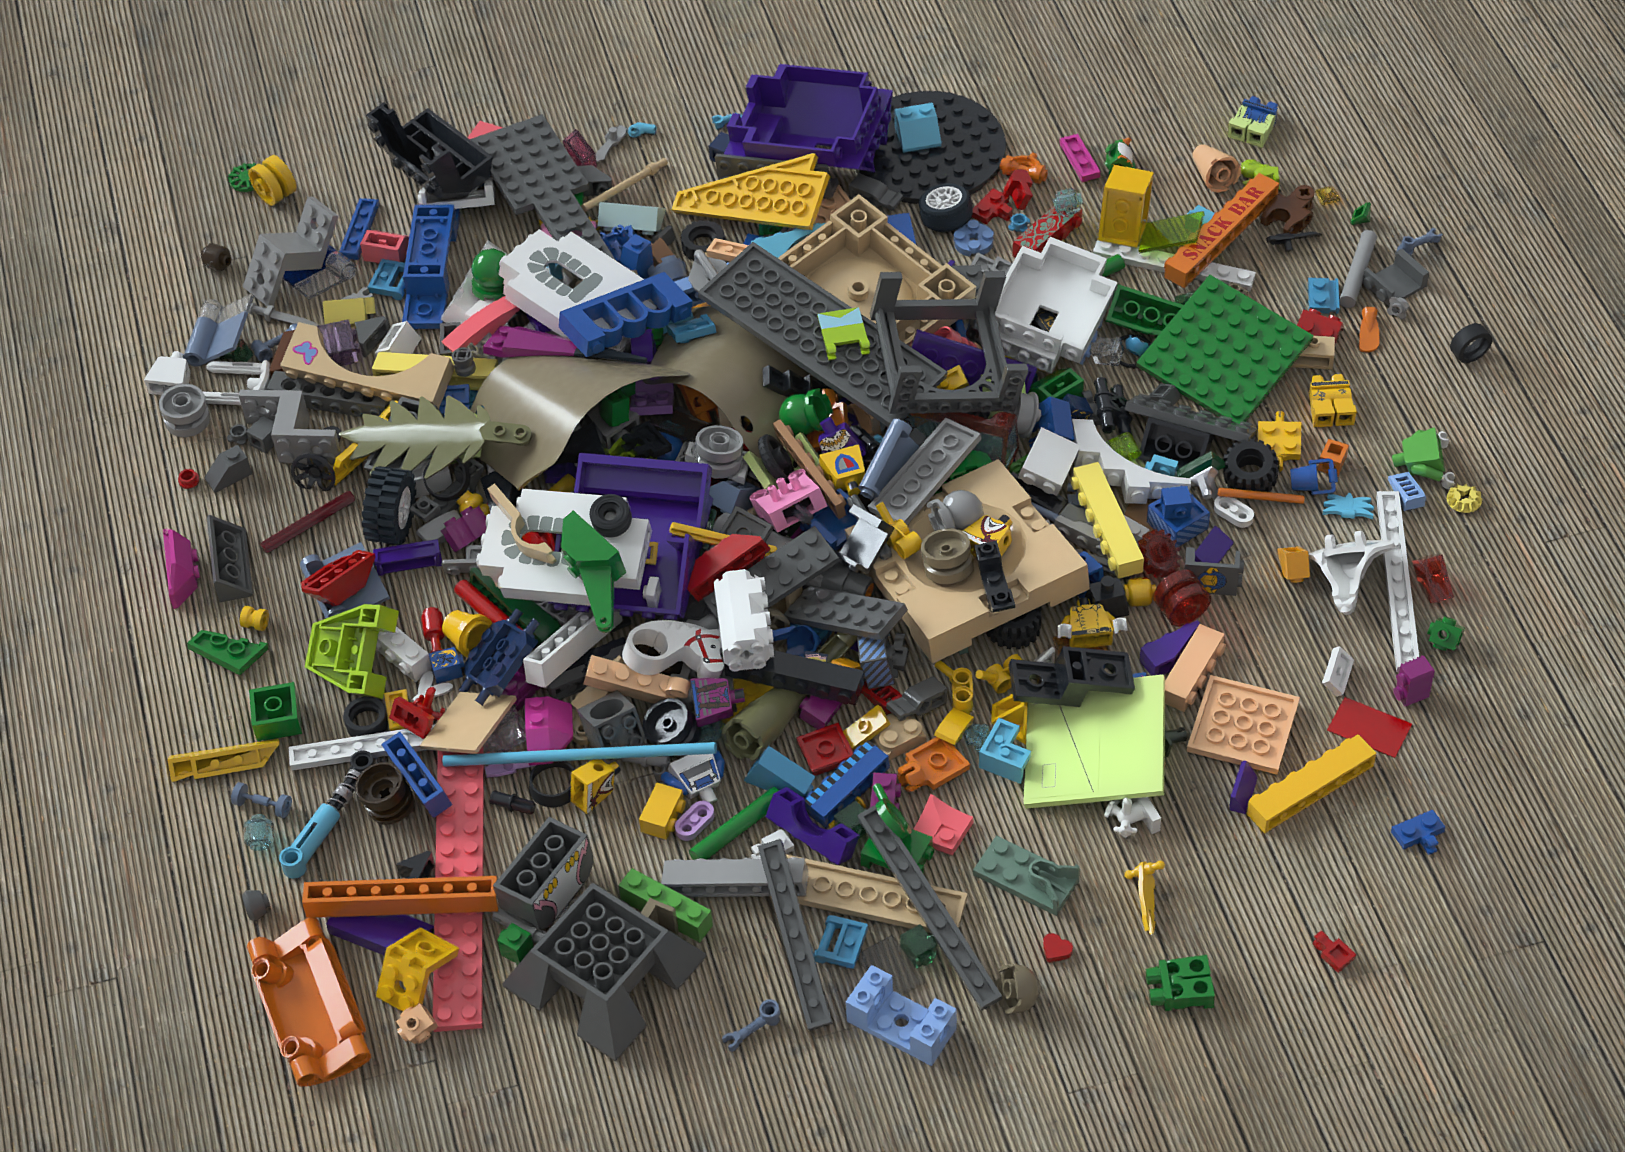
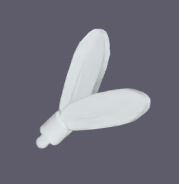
M426 671L420 680L418 694L411 699V702H414L420 695L425 697L426 690L429 687L436 689L435 698L449 693L453 689V685L451 683H441L432 686L434 680L433 672Z

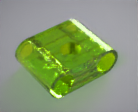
M1129 432L1106 441L1115 452L1129 461L1137 459L1141 455L1139 447Z

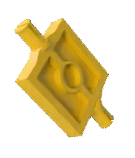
M1277 411L1275 414L1276 421H1258V441H1264V445L1269 444L1271 450H1275L1276 457L1278 458L1279 472L1283 470V461L1301 460V422L1284 421L1285 413L1281 411V417H1279V411Z

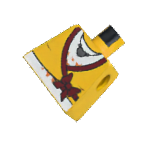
M984 515L964 529L962 532L967 534L970 539L971 554L976 557L974 545L997 541L1002 557L1012 542L1010 531L1012 521L1007 515H1002L998 520Z
M597 759L572 771L571 802L588 814L614 790V776L621 772L620 766L615 761L607 764L602 759Z

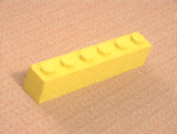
M378 352L372 367L373 376H386L405 371L420 363L428 355ZM473 358L476 365L475 372L470 376L461 377L456 374L454 369L448 386L469 384L470 390L479 391L484 380L499 365L498 359Z
M1099 462L1075 467L1073 469V477L1071 478L1072 488L1077 490L1079 503L1086 509V518L1088 522L1093 524L1094 536L1100 540L1101 551L1108 557L1110 570L1115 572L1118 579L1142 573L1144 557Z

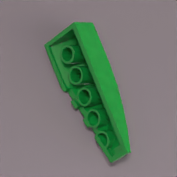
M1118 284L1106 322L1143 334L1159 335L1184 305Z

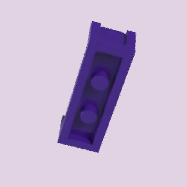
M438 539L373 549V553H375L374 563L379 576L411 569L442 566Z

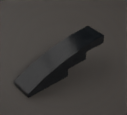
M770 365L763 367V386L786 397L795 394L806 395L808 391L818 388L821 389V394L822 389H832L811 375L801 377L791 370L782 373Z
M1015 472L1011 473L1031 497V502L1057 514L1068 504V500L1059 494L1057 496L1048 494L1037 486L1025 483L1022 479L1018 478L1019 475Z

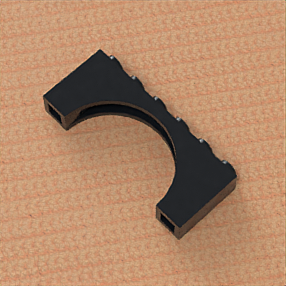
M595 422L572 432L562 454L553 465L567 462L578 463L579 453L610 455L604 436ZM496 471L480 478L490 512L492 506L497 505L492 500L487 488L494 483L516 508L517 498L521 497L522 489L518 491L512 483Z

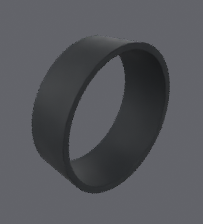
M458 457L455 460L463 469V482L460 488L450 495H438L430 490L424 478L430 461L427 463L423 472V481L427 491L434 498L441 501H452L458 499L467 491L471 479L470 470L466 463L463 464L461 458Z
M567 761L536 765L533 768L529 779V792L536 803L544 807L556 808L571 802V785L559 794L547 795L539 792L532 783L540 772L549 768L558 767L570 772L574 771L573 766Z

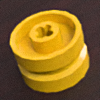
M271 155L263 160L262 164H257L248 170L249 180L253 188L268 205H275L283 199V196L287 197L297 190L293 174L288 166L276 155Z

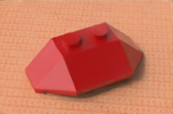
M731 534L696 559L687 587L688 591L697 601L702 600L714 591V581L723 579L725 572L749 569L761 561L771 548L761 536Z
M356 550L352 552V555L341 557L327 564L300 582L302 592L332 606L342 604L343 601L355 595L366 586L375 560V553Z

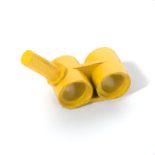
M884 502L877 504L876 508L883 521L895 527L887 541L888 546L894 549L904 560L921 550L922 540L919 535L914 531L910 532L902 519L893 520Z
M1013 654L1004 661L1003 667L1000 664H993L986 671L977 670L975 676L977 679L988 681L998 694H1002L1012 688L1008 666L1010 660L1023 659L1018 654Z
M941 660L937 661L934 667L946 675L952 683V708L970 714L973 710L972 672L963 667L953 670Z

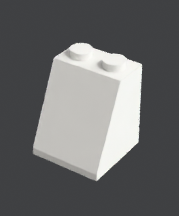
M1041 427L1018 478L1027 484L1041 488L1048 494L1057 496L1081 445Z

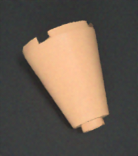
M1205 144L1199 145L1193 151V160L1205 185L1211 191L1218 193L1227 191L1232 183L1235 184L1241 174V166L1235 157Z

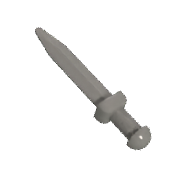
M250 303L247 307L249 314L253 315L255 313L265 316V320L268 322L273 318L292 324L301 322L321 328V325L309 319L275 311L273 305L264 308L256 306L255 303Z

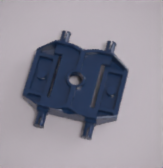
M515 608L509 619L494 622L490 628L483 632L480 642L469 652L468 659L464 663L466 679L459 690L461 692H468L473 684L477 685L478 683L481 685L483 690L475 701L482 706L490 695L501 696L508 683L523 664V659L530 654L538 643L534 639L533 633L541 623L532 618L526 629H519L516 623L524 613Z

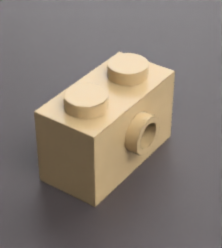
M1313 336L1312 342L1291 367L1332 370L1335 356V337Z

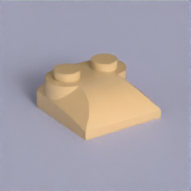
M892 713L887 715L891 725L871 739L876 747L888 755L889 761L927 742L919 721L912 719L911 716L900 721Z

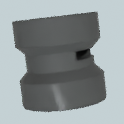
M462 347L453 351L452 360L455 364L456 374L461 377L472 375L476 370V365L473 361L471 349Z

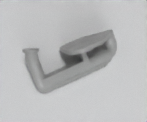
M700 249L694 252L695 261L688 277L690 284L697 292L727 266L724 260L709 258Z

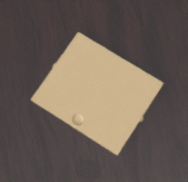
M460 692L420 744V748L477 754L517 700L516 696L501 695L497 697L496 695H490L482 706L475 701L480 693Z

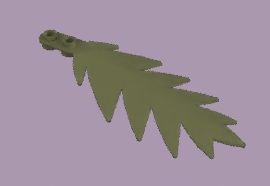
M450 395L446 397L444 418L430 401L423 396L419 398L417 420L402 405L392 400L390 401L392 423L376 415L363 414V426L354 427L339 433L340 437L358 444L350 456L351 460L368 456L383 448L369 473L370 476L375 467L389 466L407 450L408 452L401 469L413 471L435 450L424 476L426 480L443 470L467 450L462 460L463 464H465L481 450L485 441L524 446L530 442L532 436L530 428L526 425L490 421L488 412L481 405L477 406L476 417L464 404Z

